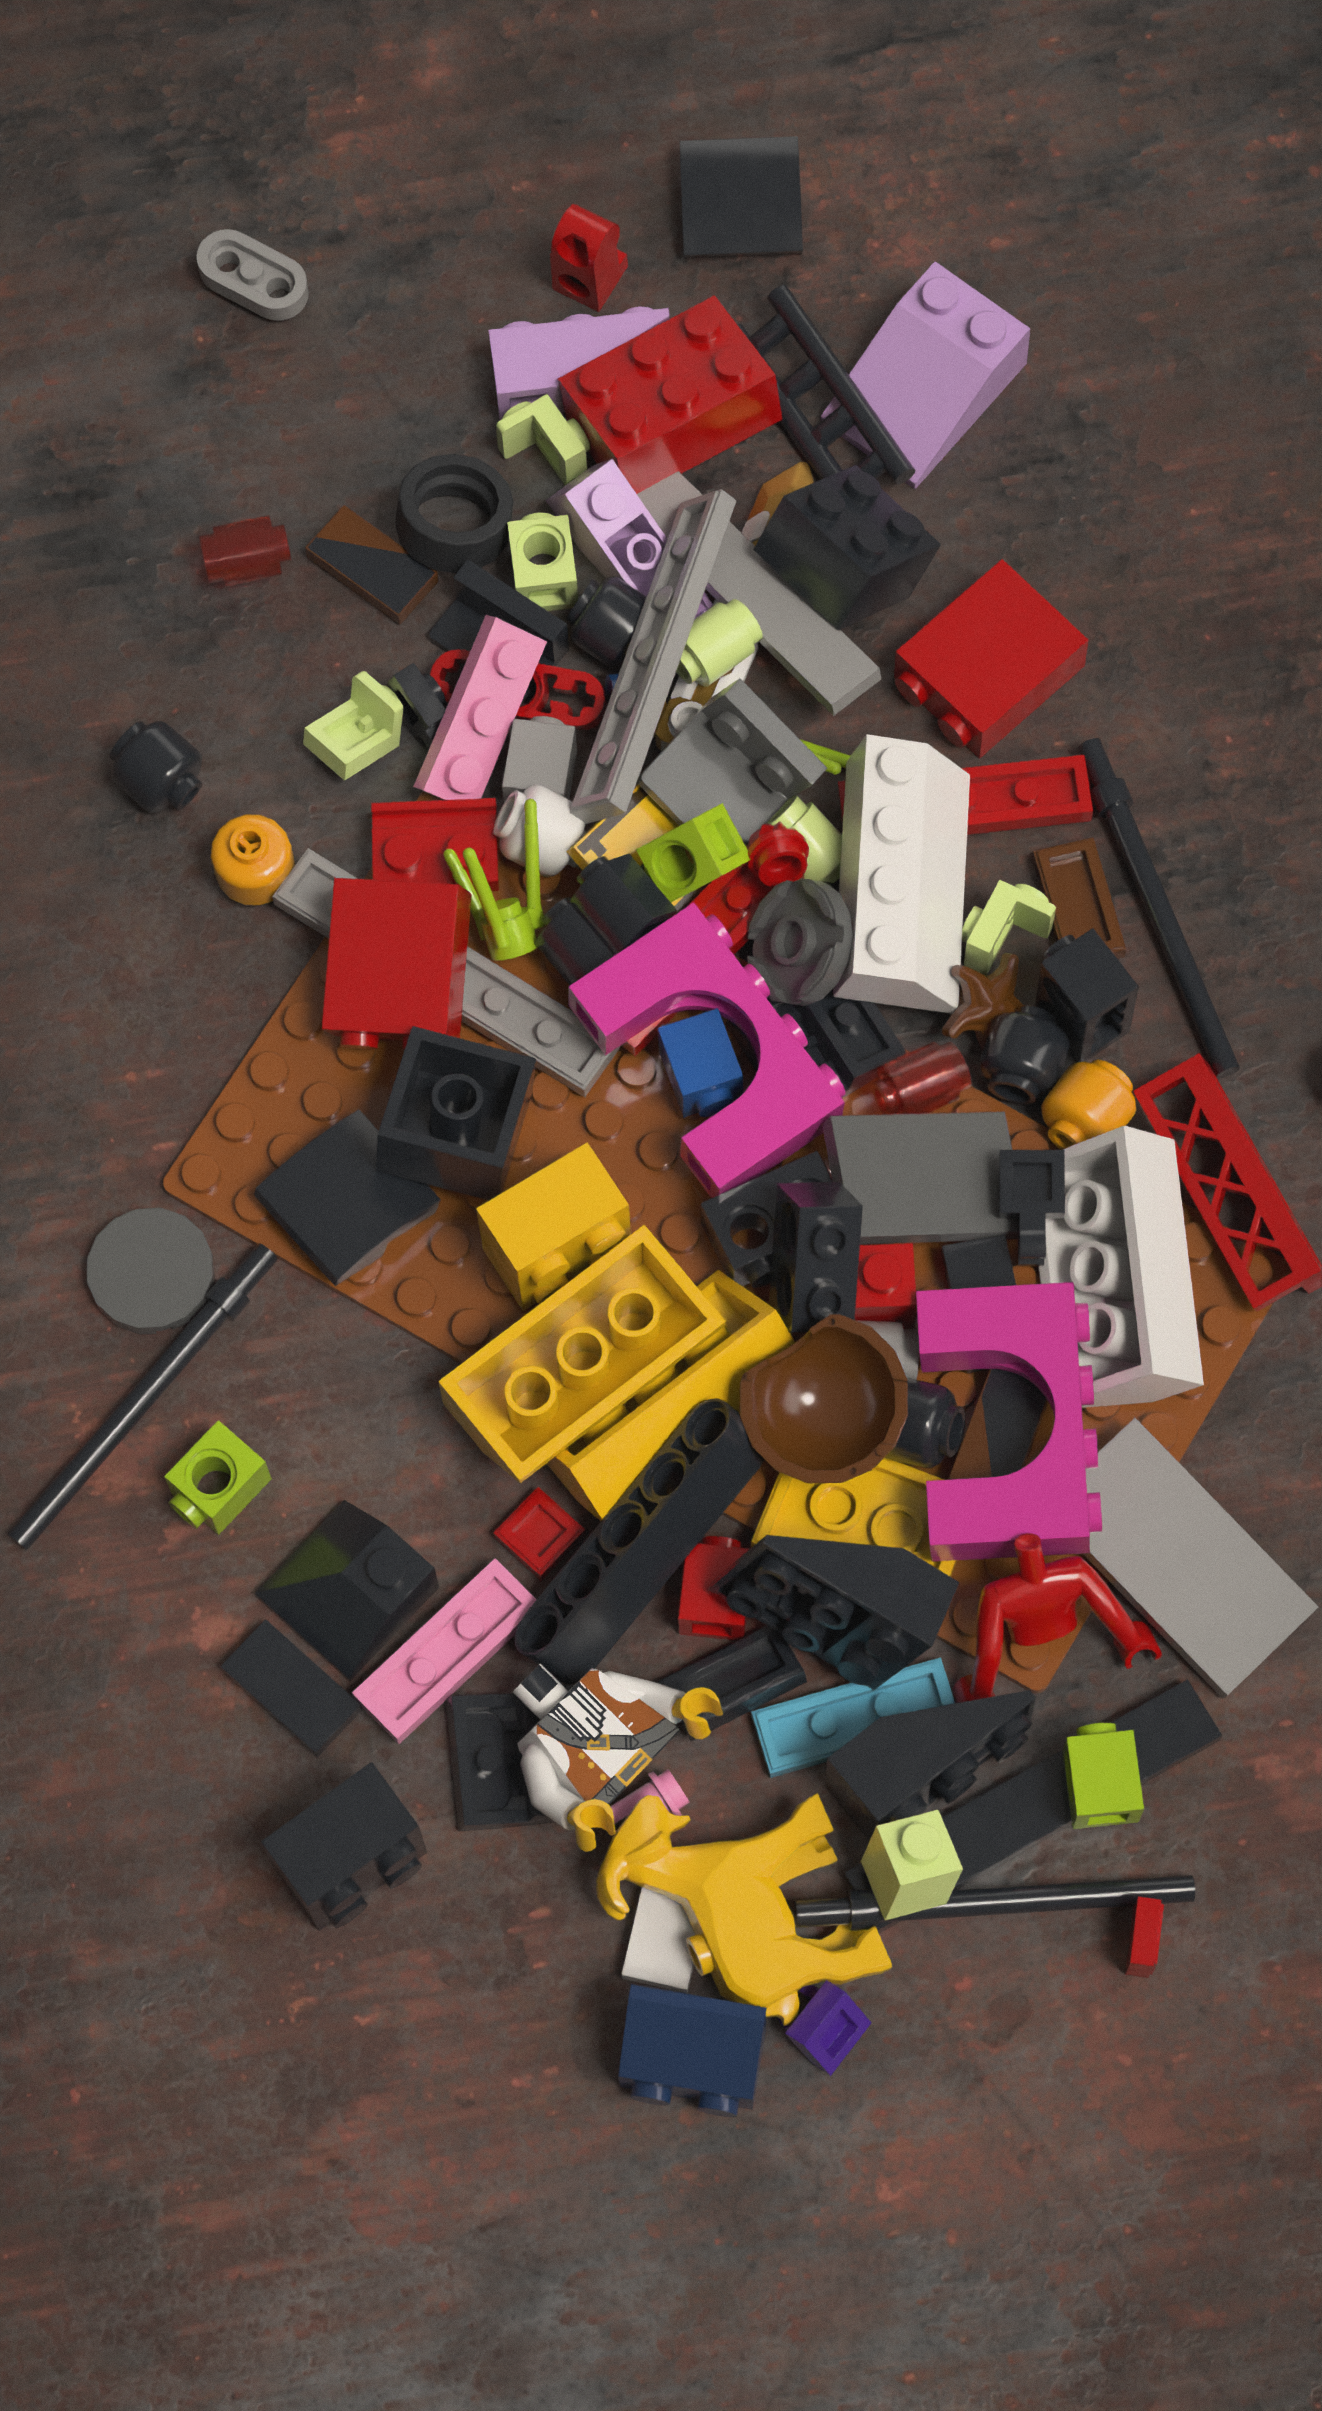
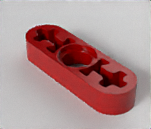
M461 649L447 651L439 656L432 666L430 675L441 687L446 704L449 703L454 691V687L445 681L447 672L457 673L460 663H466L470 651ZM538 663L532 676L536 682V694L530 703L519 707L515 719L530 720L536 716H548L562 721L565 725L575 726V730H588L597 726L603 720L609 703L608 694L604 686L587 672ZM548 678H556L553 689L564 694H576L579 685H586V693L595 699L593 708L583 707L580 717H573V709L568 704L550 700L551 712H542L549 698Z

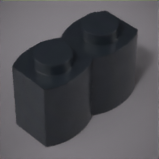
M630 854L608 860L606 856H602L591 862L578 875L577 882L581 886L575 892L572 899L567 897L559 901L543 916L542 923L546 927L536 939L535 945L569 985H572L673 917L677 909Z

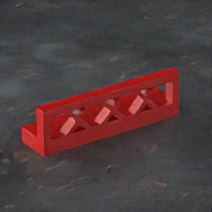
M1200 1053L1196 1054L1135 1089L1133 1092L1156 1134L1174 1139L1178 1174L1253 1309L1258 1312L1300 1287H1303L1308 1294L1321 1288V1262L1211 1066ZM1184 1081L1187 1082L1196 1098L1188 1125L1164 1119L1153 1100ZM1203 1113L1213 1131L1199 1128ZM1171 1130L1185 1134L1181 1148ZM1196 1137L1221 1143L1226 1155L1218 1179L1194 1173L1188 1163ZM1233 1167L1244 1186L1229 1182ZM1201 1184L1215 1188L1212 1202L1208 1199ZM1226 1191L1251 1197L1254 1202L1256 1211L1249 1234L1223 1226L1219 1213ZM1263 1222H1265L1274 1240L1260 1237ZM1231 1239L1246 1242L1242 1258ZM1256 1246L1280 1251L1292 1273L1259 1290L1249 1272Z

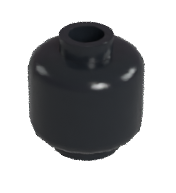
M615 576L608 577L601 583L592 579L565 619L572 624L570 630L571 641L609 668L622 666L646 596Z
M142 721L135 723L119 738L110 752L109 758L114 761L111 773L114 783L142 808L151 813L161 812L170 806L175 807L177 810L183 809L195 798L203 785L197 778L202 766L201 753L175 729L163 721H156L148 725Z
M1022 1006L1019 1012H1007L993 1020L979 1063V1070L984 1079L989 1082L988 1089L991 1093L1005 1101L1021 1105L1033 1104L1037 1098H1044L1050 1093L1060 1079L1070 1047L1068 1036L1064 1030L1055 1024L1056 1018L1053 1014L1039 1007Z
M907 1378L908 1417L895 1448L885 1459L932 1469L942 1463L946 1456L953 1457L958 1451L964 1434L965 1411L963 1407L957 1405L955 1396L950 1389L942 1385Z

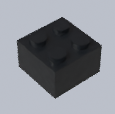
M854 465L784 495L753 550L836 629L841 630L909 598L941 544L924 529L922 522L916 516L906 512L883 491L879 482L873 476L863 472L857 465Z
M412 1026L378 1132L375 1171L489 1201L503 1192L531 1100L536 1058Z
M370 1762L261 1841L273 1868L319 1931L330 1923L335 1928H340L351 1922L368 1906L364 1898L385 1883L390 1889H393L406 1882L420 1870L422 1864L419 1858L427 1853L419 1825L373 1762Z

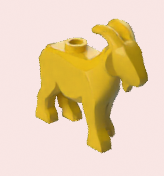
M818 1793L798 1804L787 1821L757 1836L741 1840L719 1841L681 1847H672L670 1835L672 1832L686 1826L691 1821L690 1816L673 1815L668 1812L658 1796L647 1795L638 1800L630 1814L615 1832L596 1878L597 1898L605 1912L617 1921L624 1919L626 1913L630 1910L620 1891L621 1880H627L642 1888L661 1893L682 1904L695 1934L686 1938V1943L698 1973L701 1976L711 1973L720 1995L728 2001L766 2007V2018L776 2016L781 2019L783 2026L791 2025L798 2016L800 2005L798 1990L804 1986L825 1982L826 1980L832 1984L841 1985L863 1977L882 1974L892 1968L891 1960L876 1926L869 1930L850 1931L848 1925H837L832 1934L821 1940L806 1939L796 1935L794 1917L779 1886L796 1877L838 1861L833 1848L824 1836L834 1830Z

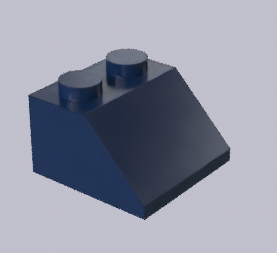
M631 1984L618 2074L620 2087L631 2089V2099L648 2104L670 2105L672 2096L698 2100L697 2110L717 2116L737 2117L738 2107L753 2110L766 2034L767 2008Z

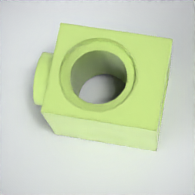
M533 513L523 517L521 520L507 522L515 590L547 611L573 608L578 601V590L568 515L553 516L549 513ZM538 554H549L556 558L553 562L546 565H537L529 561Z

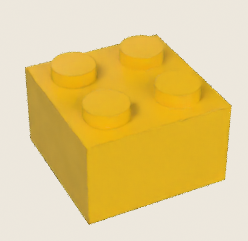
M588 1142L476 1208L483 1251L522 1311L536 1303L541 1304L631 1235L629 1204Z

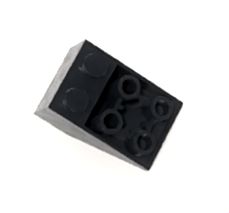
M766 1535L715 1578L708 1590L726 1600L728 1606L736 1613L745 1617L756 1618L782 1634L784 1640L792 1647L801 1651L811 1652L830 1663L848 1681L875 1690L933 1646L959 1582L904 1548Z
M1030 1690L880 1717L827 1758L825 1787L870 1841L878 1825L922 1814L927 1807L940 1797L946 1804L953 1802L977 1781V1777L973 1773L992 1756L999 1764L1022 1748L1029 1740L1025 1732L1033 1724L1031 1718L1036 1697Z

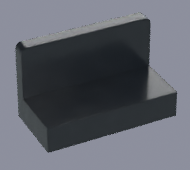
M467 560L453 577L456 600L429 633L431 643L445 652L455 649L471 651L485 615H488L547 641L538 662L539 664L557 666L569 651L567 623L470 560ZM533 677L523 697L522 702L524 703L528 702L536 693V682Z

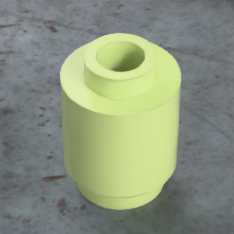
M732 599L727 604L718 602L694 619L676 673L688 684L696 681L701 686L708 687L754 653V644L763 638L762 630L754 615L737 599Z
M797 795L788 799L767 823L775 825L781 821L787 828L793 827L805 837L809 847V855L804 879L834 883L840 878L842 834L812 802L805 804Z

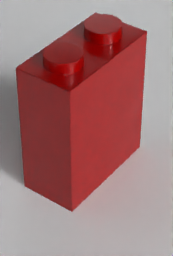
M1001 559L896 651L895 685L910 704L915 707L923 705L938 719L937 722L940 730L952 744L959 748L966 746L980 759L1085 667L1089 640L1011 566Z
M334 878L322 1030L336 1037H341V1047L361 1050H377L379 1039L402 1041V1050L405 1051L412 1026L460 1038L472 894L459 884Z

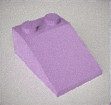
M934 262L897 303L849 374L916 470L914 475L905 482L913 489L920 485L1027 364L1030 328L937 262ZM835 396L821 415V421L840 406ZM855 425L841 436L867 456L872 452V449Z

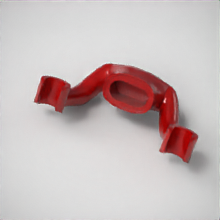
M1026 1533L1020 1535L1014 1542L1020 1572L992 1581L981 1590L977 1609L976 1655L973 1674L960 1678L952 1689V1695L956 1703L994 1697V1684L1002 1658L1004 1621L1008 1626L1012 1641L1020 1646H1036L1059 1639L1076 1628L1078 1619L1075 1605L1081 1595L1086 1599L1098 1619L1114 1636L1113 1643L1126 1669L1133 1668L1131 1660L1141 1650L1149 1649L1154 1660L1160 1659L1162 1652L1149 1626L1140 1621L1132 1622L1107 1584L1082 1557L1072 1556L1045 1563L1039 1536L1033 1533Z

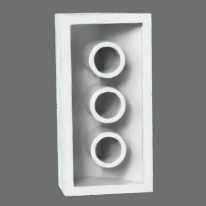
M866 734L847 760L839 893L850 912L853 939L849 962L838 984L833 988V997L953 1014L959 1004L960 981L952 976L951 971L953 966L961 965L970 774L927 743Z
M1121 1126L1063 1149L1065 1150L1064 1219H1046V1259H1044V1266H1039L1041 1284L1074 1282L1075 1303H1088L1090 1342H1078L1079 1366L1092 1365L1094 1405H1082V1408L1155 1402L1204 1385L1174 1139L1128 1126Z

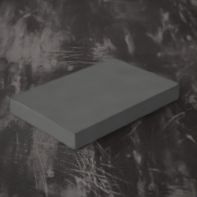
M1005 1112L830 1116L822 1124L832 1181L840 1182L863 1205L860 1245L971 1241L1004 1234L1006 1239H1018V1219L999 1218L1000 1150H1012Z

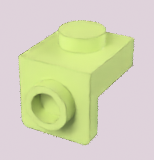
M548 394L532 403L525 401L513 406L496 424L498 449L505 459L536 443L565 486L587 470L586 452L591 448L585 432L574 418L568 421L565 420Z
M362 671L352 678L350 700L304 728L303 745L345 781L399 746L403 705L393 690L379 684L367 672Z
M999 880L985 908L982 909L974 906L962 928V941L966 943L964 966L987 976L1013 924L1042 938H1048L1053 928L1056 907L1049 903L1048 898L1034 887L1026 884L1012 886Z

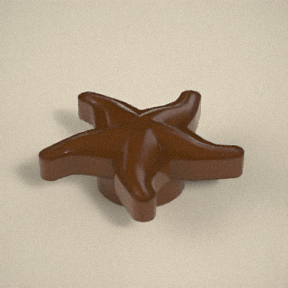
M1004 953L1001 956L999 967L987 977L966 966H953L952 976L956 977L961 983L958 1008L943 1026V1036L955 1039L963 1031L975 1030L978 1043L983 1051L991 1024L995 1018L1007 1012H1019L1022 1006H1034L1029 1004L1023 1005L1013 994L1018 975L1019 958L1017 955Z

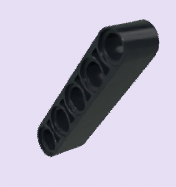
M715 1398L700 1403L691 1411L524 1614L515 1633V1646L521 1654L535 1664H541L552 1676L565 1684L577 1683L591 1668L595 1669L765 1461L752 1447L740 1418V1413L727 1402Z

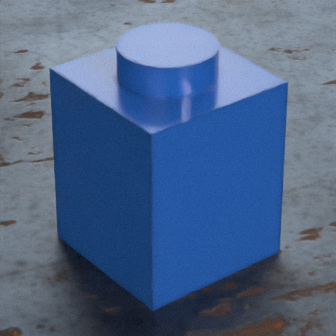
M718 1008L658 1028L659 1053L683 1118L699 1113L701 1117L714 1116L743 1094V1074Z

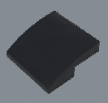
M798 136L679 141L684 259L803 253Z
M833 989L823 999L807 1006L776 1002L767 997V1000L780 1017L788 1013L798 1023L808 1041V1045L804 1049L819 1067L825 1063L838 1076L846 1092V1095L842 1098L895 1066L907 1054L874 1002L833 997ZM728 1019L726 1025L757 1071V1059L751 1042L744 1032Z
M359 1109L326 1130L288 1159L257 1186L253 1194L334 1286L381 1258L390 1241L433 1215L441 1201L427 1184L375 1171L379 1131Z
M575 1684L563 1686L569 1691ZM514 1693L451 1696L445 1703L458 1831L501 1829L555 1823V1821L533 1807L530 1802L520 1763L523 1755L519 1751L517 1744L540 1719Z

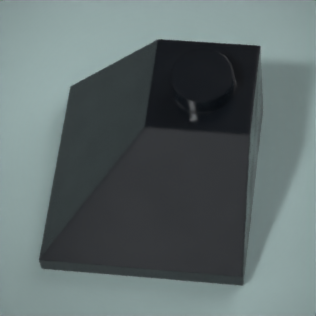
M344 1500L255 1592V1596L350 1682L440 1587L435 1568L388 1525Z

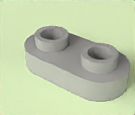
M231 229L213 232L200 243L197 250L198 269L202 281L211 290L270 320L290 319L300 313L305 307L309 296L306 274L295 260L239 231ZM234 263L238 265V267L231 272H223L219 270L224 264ZM281 289L289 292L281 298L270 297V294L275 290Z

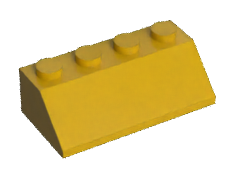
M643 1225L439 1380L442 1401L481 1451L517 1482L522 1483L726 1326V1321L648 1228Z
M717 1270L701 1282L697 1288L724 1318L726 1326L546 1463L574 1498L600 1521L608 1514L692 1410L708 1399L719 1398L740 1413V1381L743 1374L763 1360L779 1354L795 1343L776 1309L720 1270Z

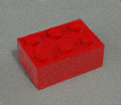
M715 295L558 378L567 421L574 418L580 424L590 443L591 449L588 452L598 464L613 459L636 494L677 471L681 474L783 420L776 374Z

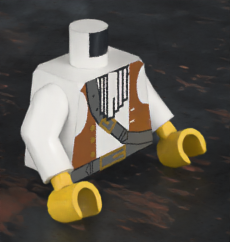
M539 1664L513 1691L540 1719L517 1743L519 1751L523 1755L520 1763L530 1802L533 1807L563 1828L575 1830L576 1843L581 1850L585 1852L592 1851L596 1848L595 1833L591 1828H603L609 1835L613 1836L615 1834L614 1816L610 1804L676 1736L680 1729L674 1724L684 1720L689 1735L695 1739L702 1740L710 1735L711 1731L708 1722L697 1715L702 1712H711L716 1716L723 1715L716 1693L711 1689L700 1687L694 1688L685 1694L684 1691L613 1671L602 1673L594 1668H591L568 1691Z

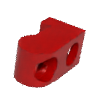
M572 204L559 221L552 240L550 253L552 289L600 312L628 267L627 254L617 249L620 236L619 225L577 204ZM570 276L580 280L586 287L575 283L570 279Z

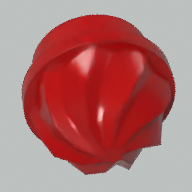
M781 821L775 825L762 824L761 828L750 836L748 856L751 860L747 864L750 871L767 886L774 887L786 880L794 882L799 880L807 870L809 847L801 833L793 827L787 828Z

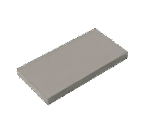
M1136 1418L1127 1424L1098 1452V1468L1086 1469L1087 1493L1100 1492L1102 1532L1090 1533V1553L1083 1554L1222 1699L1228 1696L1318 1608L1312 1599Z

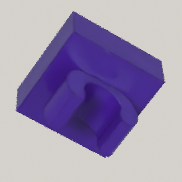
M826 1980L820 1989L814 1985H807L799 1990L809 2003L791 2025L783 2026L781 2019L778 2018V2020L787 2032L785 2034L807 2059L831 2076L870 2026L871 2021L845 1991Z

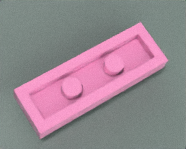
M485 615L413 787L442 800L480 799L547 641L496 617Z
M495 1558L352 1692L353 1698L400 1744L515 1635L522 1617L537 1599Z

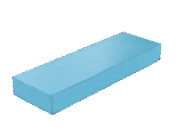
M940 1657L903 1668L875 1690L864 1685L849 1683L751 1711V1716L769 1776L773 1778L827 1762L828 1757L880 1717L955 1704Z

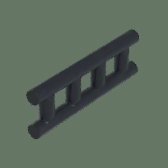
M787 285L776 287L767 297V300L777 312L774 317L752 336L747 333L742 324L737 325L771 369L772 367L764 356L790 334L793 335L809 358L782 382L776 374L783 419L780 422L820 480L843 471L828 450V447L854 425L872 449V452L860 461L857 466L876 480L886 471L895 484L899 485L909 480L916 471ZM823 379L840 403V406L813 428L796 401Z

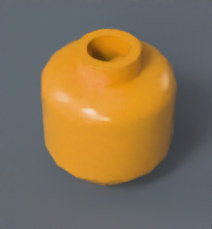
M245 814L230 819L218 830L211 845V862L219 887L230 899L244 905L261 906L272 902V896L295 866L293 851L287 833L274 820L262 815Z
M1099 1059L1092 1060V1062L1084 1061L1071 1064L1041 1105L1043 1120L1049 1128L1048 1136L1052 1143L1063 1150L1121 1126H1126L1136 1112L1135 1097L1132 1094L1133 1085L1127 1075L1115 1065Z

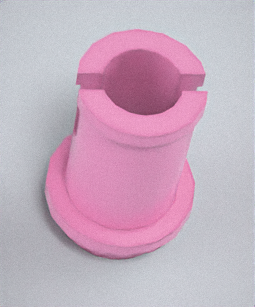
M667 1769L658 1776L654 1771L648 1774L651 1779L649 1782L610 1807L613 1810L615 1824L628 1816L638 1800L647 1795L658 1796L668 1812L677 1816H682L679 1809L690 1802L669 1769Z

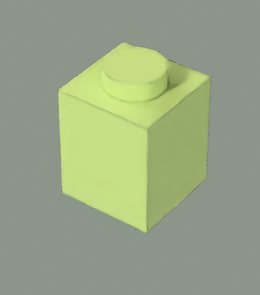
M939 1810L876 1826L861 1860L884 1920L947 1904L963 1870Z

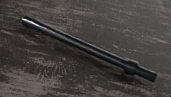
M1100 738L1089 739L1081 743L1077 749L1080 755H1085L1087 773L1094 787L1090 791L1092 801L1099 817L1107 818L1215 1075L1217 1078L1228 1077L1239 1071L1240 1066L1131 813L1130 807L1134 801L1125 780L1116 777Z
M258 1243L228 1279L220 1277L205 1295L206 1305L7 1533L18 1546L25 1551L31 1547L227 1319L234 1321L250 1303L247 1295L278 1260V1257L269 1248Z
M1192 1875L953 1890L947 1904L889 1920H884L872 1889L848 1890L845 1898L794 1901V1919L796 1928L848 1925L850 1931L869 1930L874 1926L878 1929L879 1922L1134 1906L1138 1896L1160 1899L1161 1904L1185 1903L1195 1901V1883Z

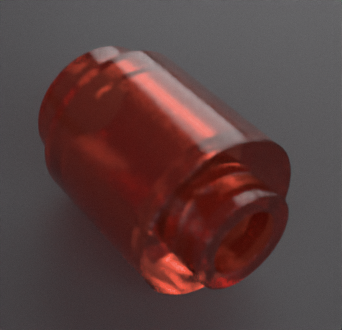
M269 515L213 526L214 533L199 536L209 584L224 581L227 587L282 575L280 563L292 560L284 524L272 526Z
M932 1042L878 1066V1081L873 1082L871 1085L874 1099L883 1115L929 1114L960 1099V1092L971 1087V1077L962 1054L952 1042H947L940 1046Z

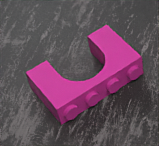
M693 902L570 985L569 1007L605 1056L660 1018L683 1010L711 1011L718 1008L721 1016L729 1019L744 1032L751 1042L758 1064V1070L751 1085L737 1100L681 1138L680 1157L709 1196L714 1198L760 1177L824 1133L822 1124L830 1116H842L845 1104L842 1097L846 1095V1092L835 1072L825 1063L818 1067L804 1049L808 1045L807 1038L793 1017L788 1013L780 1017L767 1000V997L770 996V990L757 969L751 964L742 967L729 948L733 946V942L720 920L713 914L705 918Z
M1074 1282L916 1291L919 1354L922 1372L1001 1369L1016 1373L1028 1379L1043 1393L1051 1406L1055 1418L1052 1435L1044 1450L1034 1461L1014 1473L999 1477L926 1481L929 1545L932 1562L1017 1557L1014 1542L1016 1538L1026 1533H1033L1039 1536L1043 1556L1090 1553V1533L1102 1532L1100 1492L1087 1493L1086 1469L1098 1468L1096 1428L1083 1429L1082 1405H1094L1092 1365L1079 1366L1078 1342H1090L1088 1303H1075Z

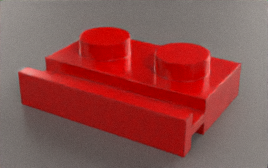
M496 798L371 803L373 880L456 884L443 855L446 849H453L472 882L463 857V851L466 848H472L483 868L491 891H499L498 836L494 834V825L497 819Z

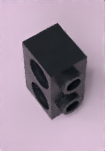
M1094 928L1077 939L1073 935H1067L1048 948L1042 957L1044 961L1041 962L1035 1006L1055 1016V1024L1064 1030L1070 1040L1069 1054L1076 1063L1084 1062L1130 1032L1139 986Z
M818 1151L701 1203V1225L726 1275L741 1286L750 1283L753 1288H757L770 1283L777 1183L833 1182ZM754 1229L761 1232L767 1240L758 1248L744 1249L736 1245L732 1238L741 1230Z
M840 1182L777 1183L769 1305L776 1309L785 1326L791 1332H808L811 1327L830 1314H841L855 1320L863 1205Z

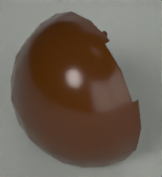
M830 1314L811 1327L793 1345L779 1354L763 1360L745 1372L740 1381V1418L752 1447L776 1471L805 1483H844L871 1471L895 1448L908 1417V1380L896 1351L871 1326L841 1314Z

